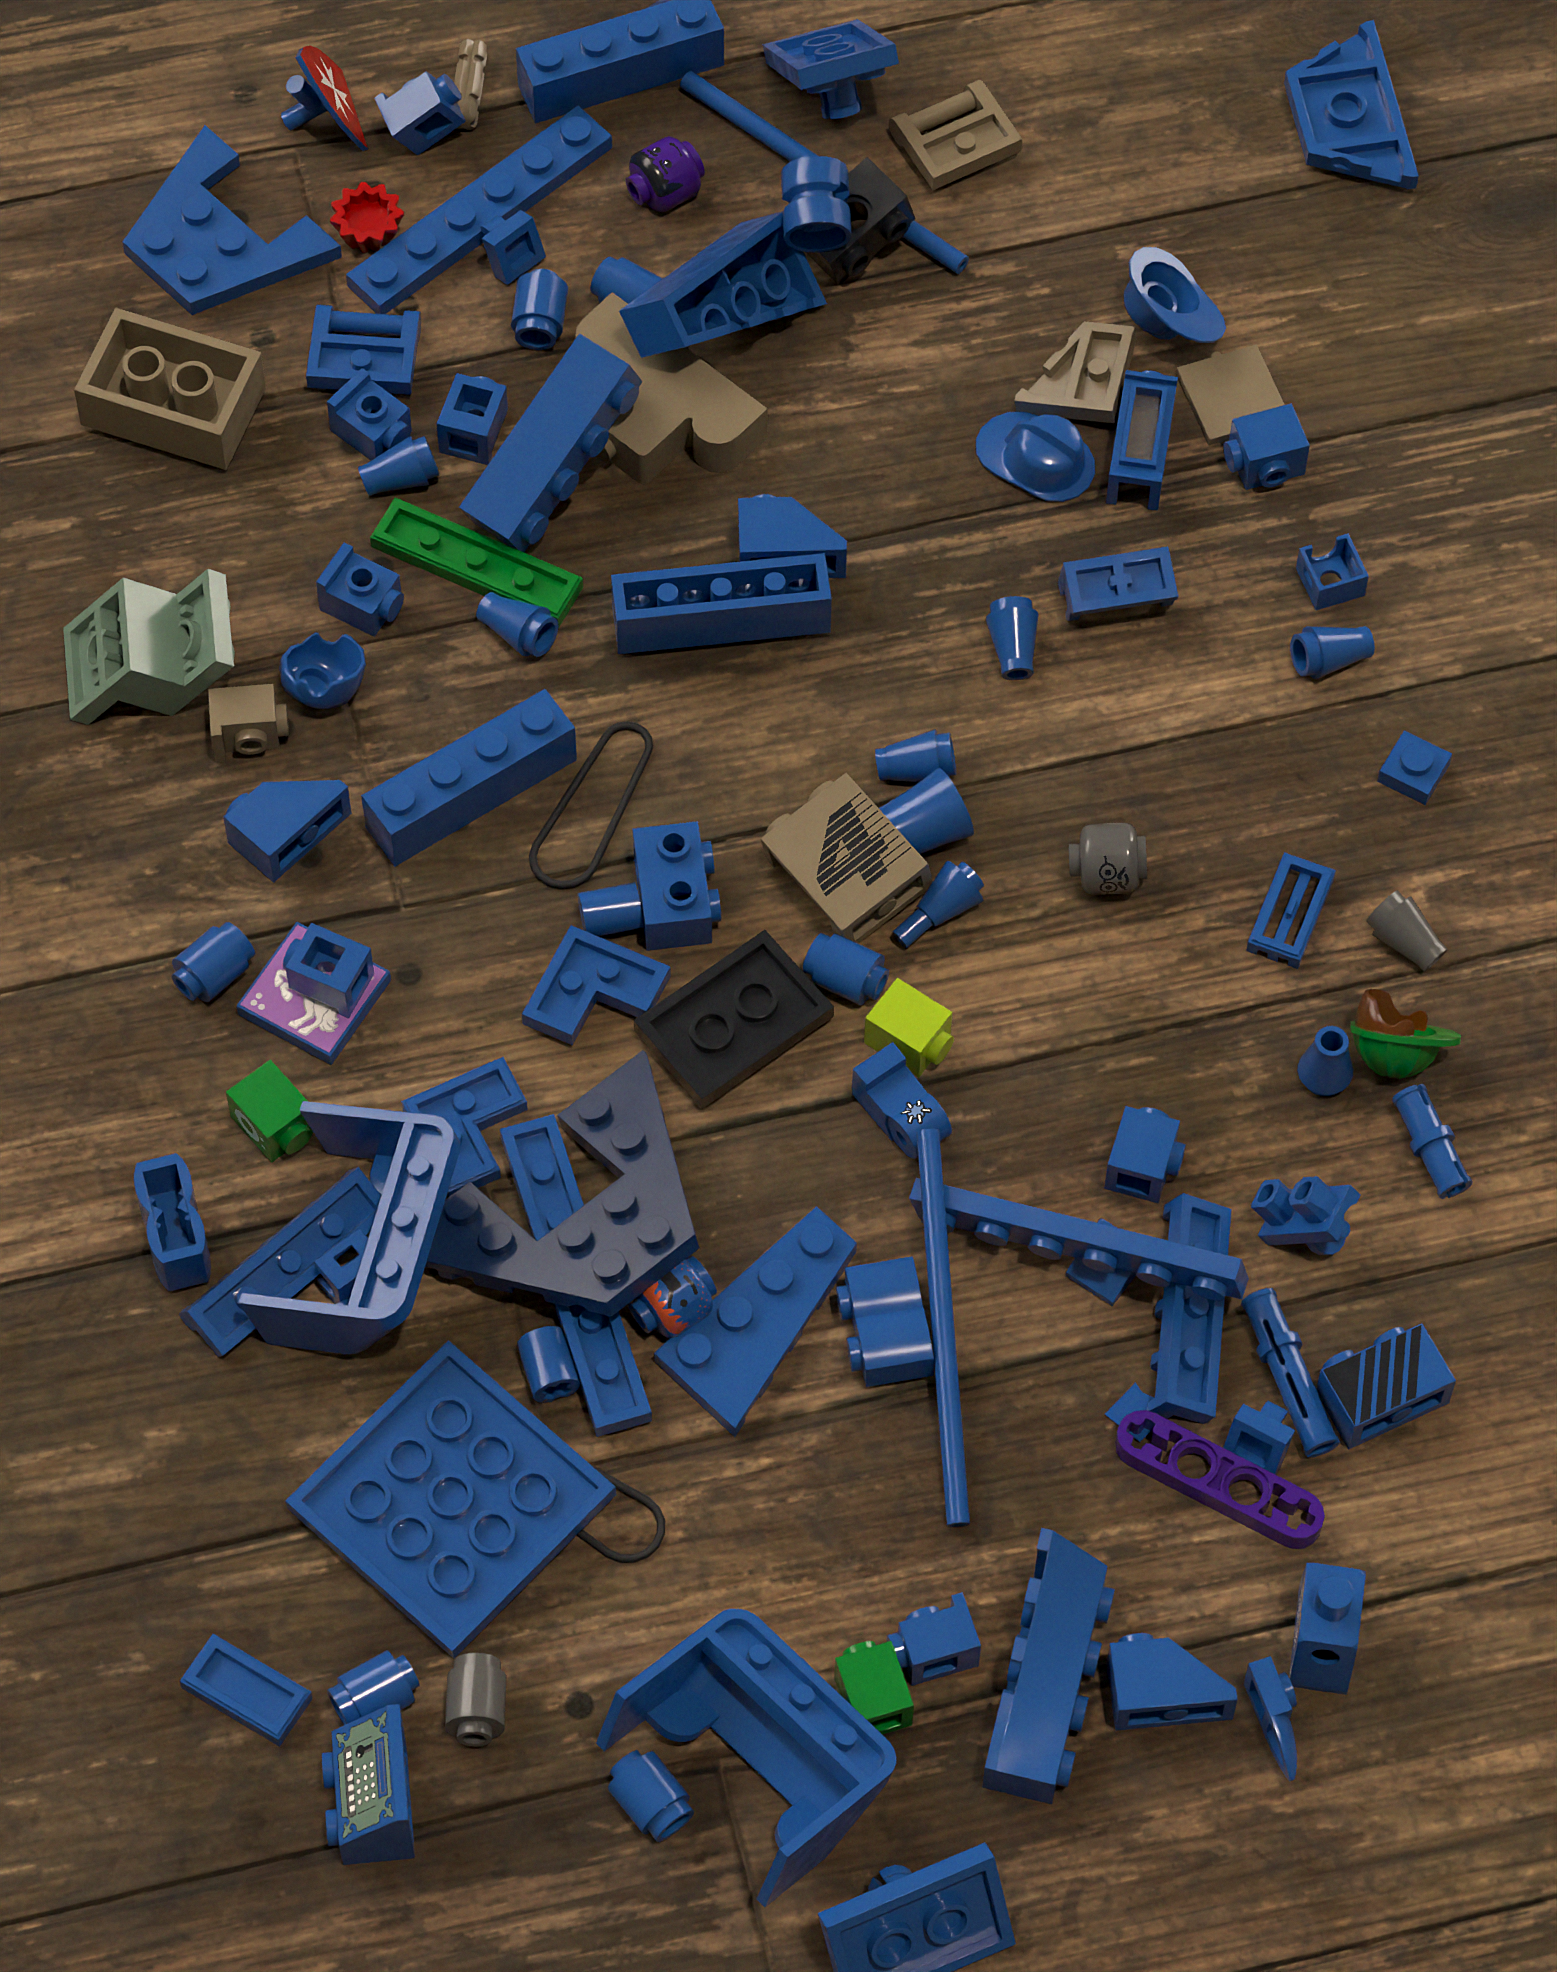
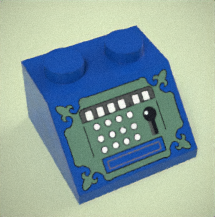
M400 1704L387 1705L331 1731L333 1752L322 1753L324 1788H335L337 1808L325 1811L328 1846L339 1845L343 1865L415 1858L407 1743Z

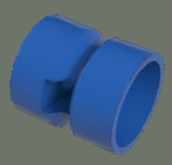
M827 156L802 157L786 164L781 171L782 200L789 203L783 211V230L786 244L793 249L803 252L832 251L847 244L852 233L850 208L846 203L850 196L846 164L838 159Z

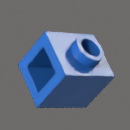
M1291 403L1232 419L1229 441L1224 442V455L1229 470L1232 473L1238 471L1245 490L1260 486L1274 487L1290 478L1305 475L1310 445Z
M1125 1106L1108 1161L1104 1189L1159 1204L1167 1174L1178 1177L1183 1161L1186 1144L1177 1142L1180 1121L1169 1118L1166 1113L1155 1108L1144 1107L1135 1109Z

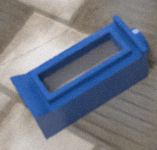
M1126 370L1109 472L1107 504H1117L1119 482L1150 486L1148 509L1158 511L1178 377L1166 376L1156 371L1137 372Z

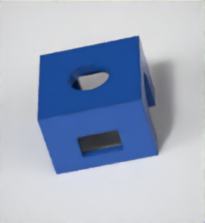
M1349 533L1336 537L1334 548L1328 554L1321 557H1312V545L1299 548L1296 570L1316 611L1365 596L1369 576ZM1326 573H1334L1341 581L1324 586L1320 578Z
M361 1229L314 1261L315 1268L325 1278H318V1285L334 1304L351 1296L368 1241V1237ZM350 1247H353L358 1255L343 1266H340L335 1258Z

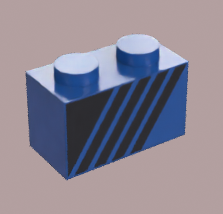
M1421 1323L1406 1331L1403 1327L1388 1330L1374 1341L1373 1346L1354 1354L1352 1350H1346L1334 1355L1324 1363L1316 1389L1322 1405L1349 1450L1449 1404L1456 1379Z

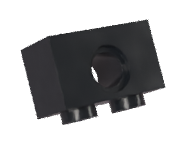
M868 157L848 173L850 196L846 202L850 208L851 223L856 220H866L865 224L860 228L851 230L852 236L850 241L840 248L825 252H806L838 285L843 283L849 276H856L864 271L871 262L872 256L887 243H893L902 238L908 231L910 224L916 219L907 195Z

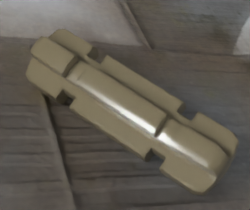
M465 39L460 43L459 62L456 67L454 83L462 96V99L457 103L466 122L457 127V130L462 128L472 130L477 126L479 114L477 110L480 106L484 80L483 69L486 67L487 45L480 39L475 41Z

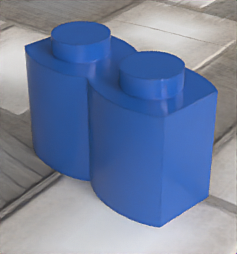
M177 1153L137 1163L134 1172V1186L142 1220L147 1229L155 1271L160 1282L168 1291L208 1282L211 1274V1258L204 1225L198 1214L191 1175L187 1165Z
M913 1256L846 1267L845 1285L836 1287L841 1320L852 1319L856 1335L846 1338L852 1372L862 1370L866 1387L934 1376L932 1344Z

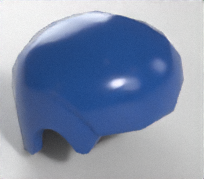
M313 633L301 644L290 646L282 656L279 671L284 691L294 700L313 708L330 709L341 707L352 698L362 682L366 666L364 649L347 634L342 635L335 642L323 640L319 633Z

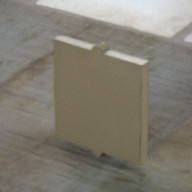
M1257 344L1225 354L1213 352L1211 358L1183 365L1176 369L1177 377L1208 445L1229 440L1232 419L1285 405Z

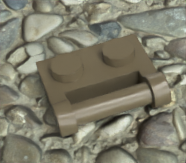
M981 80L965 85L964 92L908 116L904 112L889 119V128L895 142L905 148L932 190L1022 151L1021 136ZM971 110L974 112L934 131L921 135V132Z

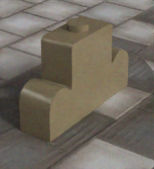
M612 292L581 320L576 329L575 339L580 333L625 361L633 368L643 382L639 386V395L636 402L628 412L620 413L609 429V438L605 447L596 457L604 462L611 461L640 484L649 483L687 447H692L694 460L701 468L709 472L722 473L738 466L767 439L768 409L686 347L641 358L619 313V310L628 304Z

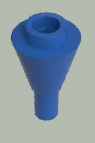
M946 861L916 906L917 910L892 931L893 936L904 948H907L931 926L935 927L982 903L984 900L979 892L984 887L982 880L965 862H961L956 866L952 862Z

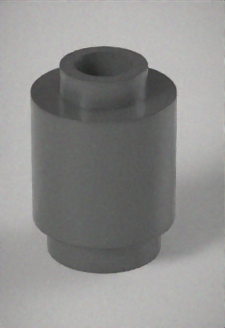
M485 1653L460 1655L455 1658L454 1668L447 1674L445 1730L450 1735L456 1737L457 1741L463 1745L474 1747L487 1745L492 1742V1738L500 1736L505 1730L507 1677L505 1672L501 1670V1661L497 1657Z

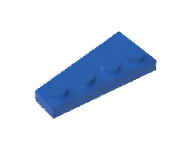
M816 1206L712 1300L713 1308L708 1317L678 1337L670 1338L654 1352V1362L736 1437L746 1421V1415L758 1397H762L772 1382L773 1374L788 1351L791 1352L803 1334V1328L815 1310L821 1307L856 1254L857 1242Z

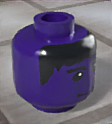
M668 136L631 156L629 162L630 176L625 181L631 197L638 205L646 203L654 211L662 213L696 196L699 193L701 178L704 177L705 170L698 152L688 141L680 142L678 139Z

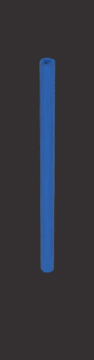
M693 71L687 72L680 82L681 89L788 161L802 157L818 156ZM916 221L910 224L908 231L903 236L904 239L956 274H960L968 264L969 257Z
M922 1129L917 1131L916 1134L946 1521L948 1527H963L970 1525L940 1135L938 1129Z

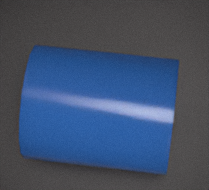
M635 882L578 893V904L584 931L596 936L644 928L642 909Z
M546 1326L537 1328L526 1333L517 1341V1348L535 1401L542 1403L552 1402L559 1397H568L579 1389L580 1381L564 1331L560 1327Z

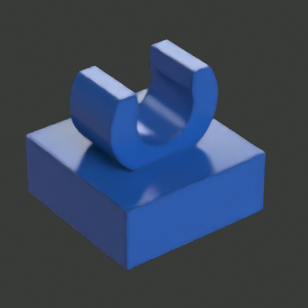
M519 210L506 221L500 216H495L480 227L481 231L485 234L482 237V241L493 273L497 279L507 285L546 257L533 217L522 210Z
M1270 1401L1264 1404L1260 1412L1243 1404L1233 1419L1223 1448L1276 1475L1282 1466L1295 1432L1294 1429L1282 1424L1288 1410Z

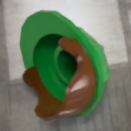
M1380 989L1365 990L1356 1013L1355 1021H1351L1350 1024L1355 1046L1362 1060L1376 1074L1389 1078H1408L1424 1071L1433 1062L1440 1047L1456 1046L1461 1041V1034L1455 1031L1427 1025L1428 1015L1426 1011L1418 1010L1410 1015H1402L1395 1008L1390 994Z

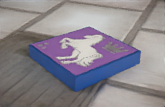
M296 922L237 1004V1012L239 1016L332 1065L390 983V971L373 962L374 976L350 1018L339 1015L338 1009L288 987L286 970L283 969L286 951L292 941L296 938L301 940L308 927ZM323 972V973H326V974H328V975H331L332 972Z

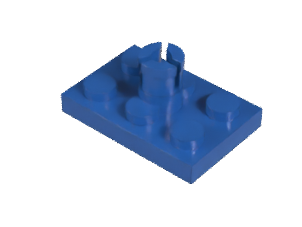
M858 19L762 44L767 65L801 90L806 89L807 93L820 94L821 111L824 119L843 118L860 112L862 105L858 97L855 80H869L880 77L886 73L885 67L899 64L895 43Z
M985 1842L914 1873L902 1865L886 1867L879 1871L881 1877L886 1882L885 1885L873 1877L868 1886V1892L818 1913L834 1972H952L1016 1944L995 1857Z

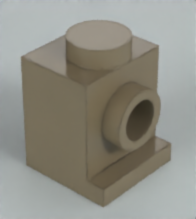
M273 684L208 689L210 732L215 763L226 762V753L240 752L251 755L261 753L266 749L280 748L279 737L289 736L287 704H276Z

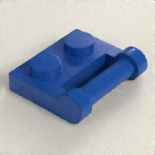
M316 305L306 372L307 388L339 390L363 368L370 373L371 380L388 393L411 395L417 347L421 334V312L404 311V315L334 311V307L331 305ZM333 331H336V332H350V333L394 335V336H401V337H400V338H386V337L342 335V334H332V332H333Z

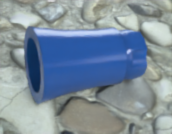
M937 768L914 787L879 807L881 812L919 854L974 835V828L968 810L955 785L941 768Z

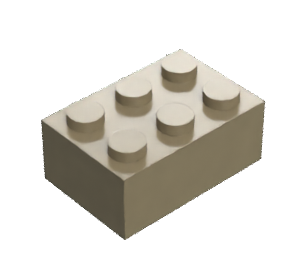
M115 308L74 389L82 426L227 470L264 394L266 382L262 354L259 351Z

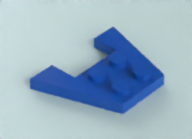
M204 125L122 241L124 254L191 315L342 258L341 245L307 215L267 244L213 196L208 189L239 167L240 161L239 155L206 125Z

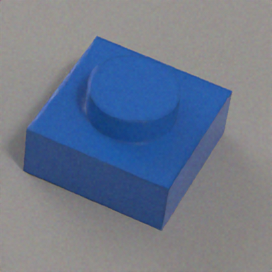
M1403 731L1380 769L1377 782L1426 805L1448 769L1452 753L1409 732Z

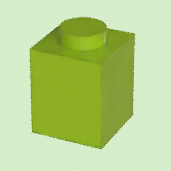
M896 978L865 1017L864 1043L878 1052L894 1042L906 1057L908 1069L919 1078L931 1062L935 1065L940 1064L950 1051L954 1042V1037L951 1035L952 1012L901 979Z

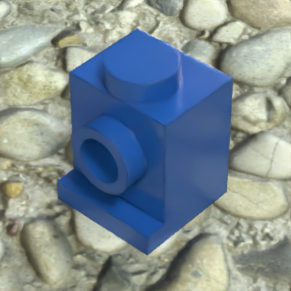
M425 71L417 78L405 83L402 89L392 96L388 97L382 92L374 98L392 137L416 155L421 154L466 122L457 103L462 99L460 91L446 74L436 79Z
M363 368L327 401L330 431L371 461L409 437L412 432L410 408L373 382L370 378V373Z
M456 373L437 421L439 453L488 465L492 459V450L508 411L507 386L498 384L487 377H470Z
M346 543L342 544L316 581L320 611L374 637L385 621L391 622L396 618L404 601V594L401 592L400 575L354 553L353 546Z
M313 923L310 924L301 940L296 938L292 941L283 960V969L286 970L288 987L338 1009L339 1015L350 1018L374 976L370 947ZM323 972H332V973H331V975H328V974L323 973Z
M963 1592L951 1595L950 1608L939 1610L936 1606H929L910 1613L905 1621L898 1623V1632L887 1635V1642L892 1641L901 1668H906L911 1686L979 1666L981 1644Z

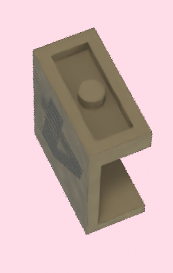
M847 773L834 782L826 781L812 792L806 804L793 814H783L775 819L767 828L765 835L760 838L767 861L773 868L779 863L829 918L833 934H839L858 944L927 891L932 883L929 864Z

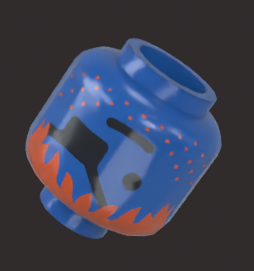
M690 1256L637 1296L635 1301L629 1304L628 1307L635 1321L646 1333L655 1329L666 1338H675L710 1315L713 1308L712 1296L717 1293L712 1278L703 1265L694 1256Z

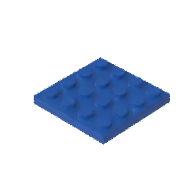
M448 1340L285 1502L290 1512L454 1659L617 1494L616 1487Z

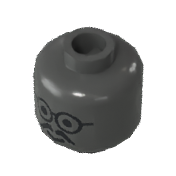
M1130 823L1086 825L1080 833V843L1069 844L1070 877L1081 876L1084 891L1091 895L1129 894L1134 892L1138 887L1139 879H1147L1146 835L1137 836L1135 827Z

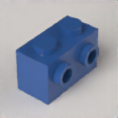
M698 821L632 829L633 856L643 915L646 951L711 944L712 922H721V907L718 889L708 890L706 874L715 873L711 841L701 842Z

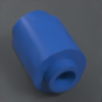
M610 256L604 259L597 268L592 278L590 290L592 294L598 296L599 303L613 292L629 304L663 278L626 258L617 260Z
M535 269L530 273L522 275L517 281L511 327L515 332V340L526 348L533 350L549 349L555 345L556 339L563 332L568 285L555 272L548 269Z
M225 922L219 928L212 926L172 960L175 970L172 980L179 991L188 999L193 1001L198 997L204 1002H210L249 968L248 961L255 956V950L248 938L232 923Z
M820 933L811 944L803 963V972L812 977L813 984L860 1006L869 998L876 1000L882 993L889 977V970L884 968V955L839 934H834L830 937Z
M386 1650L337 1677L338 1684L329 1688L327 1694L343 1725H346L387 1705L400 1704L401 1710L415 1703L412 1690L419 1687L420 1684L406 1657L401 1655L394 1659L392 1654Z
M638 1750L632 1751L612 1767L610 1774L614 1779L610 1782L608 1791L643 1834L650 1833L657 1842H661L679 1831L692 1818L694 1810L687 1803L690 1799L689 1794L654 1751L643 1755Z

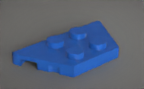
M1374 20L1366 21L1359 25L1358 34L1339 45L1334 41L1322 48L1316 57L1303 60L1286 71L1284 86L1306 165L1406 189L1417 188L1419 175Z

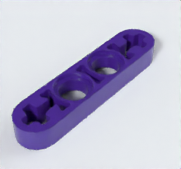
M1147 1410L1134 1411L1121 1420L1115 1441L1116 1452L1120 1459L1128 1466L1285 1547L1292 1549L1306 1548L1319 1538L1325 1518L1324 1508L1319 1499L1310 1492L1156 1413ZM1143 1429H1148L1152 1433V1444L1146 1443L1141 1450L1132 1446L1133 1436L1129 1432L1140 1434ZM1171 1441L1175 1445L1172 1447L1168 1463L1165 1465L1160 1462L1162 1450L1166 1452L1168 1442ZM1193 1453L1201 1455L1209 1463L1210 1471L1198 1479L1184 1476L1177 1466V1461L1182 1456ZM1239 1480H1248L1259 1487L1262 1497L1255 1504L1241 1505L1232 1499L1229 1494V1487ZM1275 1494L1279 1497L1277 1507H1273L1271 1518H1268L1263 1514L1268 1509L1271 1495ZM1300 1509L1307 1513V1524L1301 1523L1297 1530L1288 1527V1515H1294Z

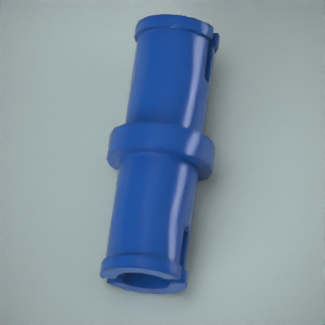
M1424 1084L1412 1085L1398 1092L1392 1098V1102L1397 1107L1411 1135L1410 1148L1415 1157L1422 1158L1437 1189L1439 1198H1451L1467 1190L1473 1181L1467 1175L1452 1144L1455 1135L1450 1126L1442 1124L1427 1093L1426 1086Z

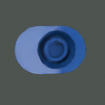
M1143 247L1133 253L1129 261V275L1131 279L1124 290L1123 296L1126 311L1136 325L1159 339H1173L1181 335L1186 339L1196 342L1213 343L1223 337L1226 329L1223 315L1199 287L1181 261L1169 252L1157 247Z
M1007 412L993 417L983 425L976 438V455L983 467L995 476L1045 501L1064 502L1079 497L1089 488L1095 475V459L1089 447L1083 442L1078 429L1069 420L1058 415L1043 414L1038 416L1028 412Z

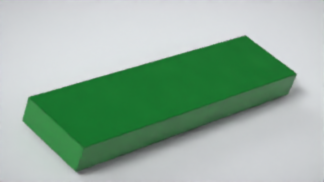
M396 497L370 536L372 548L485 596L493 592L501 597L546 607L549 609L551 616L557 619L558 628L583 589V578Z

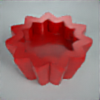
M361 182L356 190L343 188V199L331 202V207L335 214L330 218V223L340 233V237L350 248H360L362 253H367L370 249L377 252L381 249L382 245L390 243L396 235L398 225L404 216V211L397 207L399 195L387 194L384 184L371 188L366 182Z

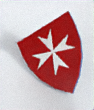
M309 45L299 49L295 58L309 83L300 75H294L287 81V91L299 103L281 113L286 127L292 131L328 111L348 137L362 151L367 150L368 147L342 69L316 47Z

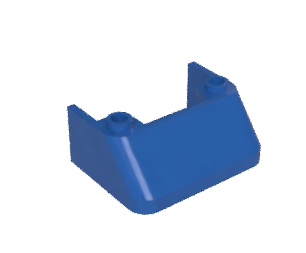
M302 1101L300 1112L327 1154L374 1159L370 1172V1181L381 1194V1199L350 1298L342 1300L337 1304L241 1293L238 1304L269 1345L341 1354H356L366 1350L401 1324L409 1316L413 1308L459 1156L460 1142L449 1122L440 1116Z
M736 1608L727 1609L717 1614L617 1690L596 1742L603 1751H606L645 1720L663 1737L677 1742L694 1740L711 1727L770 1783L792 1806L782 1814L775 1829V1839L779 1850L756 1899L764 1907L768 1906L831 1853L888 1783L896 1765V1753L892 1744L759 1617L747 1610Z

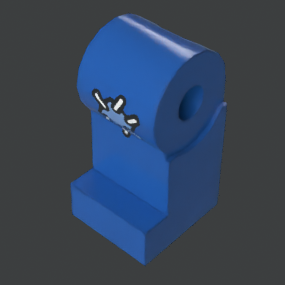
M894 1042L853 1068L852 1095L891 1141L894 1140L907 1156L912 1159L918 1157L916 1132L919 1130L938 1129L940 1142L951 1135L952 1127L945 1111L937 1100L926 1092L908 1069L906 1057Z

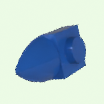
M1269 1656L1248 1663L1244 1686L1268 1745L1280 1769L1290 1782L1295 1779L1297 1769L1296 1742L1290 1722L1292 1707L1297 1705V1700L1288 1675L1285 1672L1278 1674L1273 1660Z

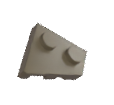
M1084 321L1068 338L1067 345L1062 350L1055 352L1042 366L1044 374L1028 391L1021 388L1016 394L1014 400L1016 411L1035 415L1048 414L1069 419L1115 423L1123 392L1125 372L1129 370L1137 340L1135 327Z

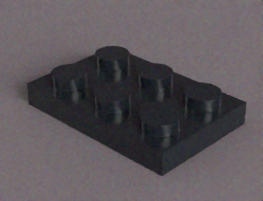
M763 930L634 1020V1031L703 1109L833 1018L834 1006L766 930Z

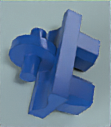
M1318 1176L1303 1177L1295 1184L1293 1189H1288L1279 1179L1265 1180L1251 1204V1208L1265 1220L1258 1237L1268 1246L1306 1243L1309 1249L1317 1255H1333L1340 1251L1346 1237L1350 1234V1225L1345 1221L1344 1214L1350 1206L1358 1202L1361 1194L1351 1185L1327 1186Z

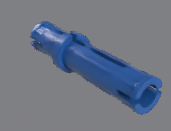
M1265 1288L1249 1294L1241 1301V1305L1245 1309L1259 1341L1256 1351L1261 1362L1268 1363L1283 1402L1304 1447L1305 1455L1307 1457H1316L1330 1452L1340 1444V1441L1334 1433L1319 1398L1318 1391L1313 1384L1299 1351L1303 1344L1298 1332L1290 1330L1273 1288Z

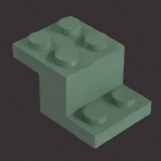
M207 569L178 594L123 577L67 624L63 631L70 720L89 725L118 700L173 716L233 668L235 651L231 639L230 601L227 595L226 574Z

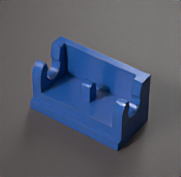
M1168 546L1064 562L1058 580L1060 596L1066 595L1067 610L1065 616L1067 621L1079 620L1080 615L1154 603H1160L1161 607L1173 605L1174 600H1177L1179 597Z

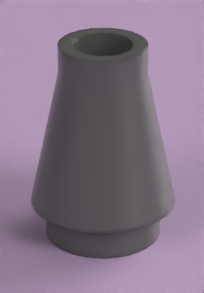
M1398 890L1388 896L1366 920L1374 929L1372 933L1374 937L1417 964L1424 972L1429 970L1448 950L1439 940L1411 896L1405 898Z

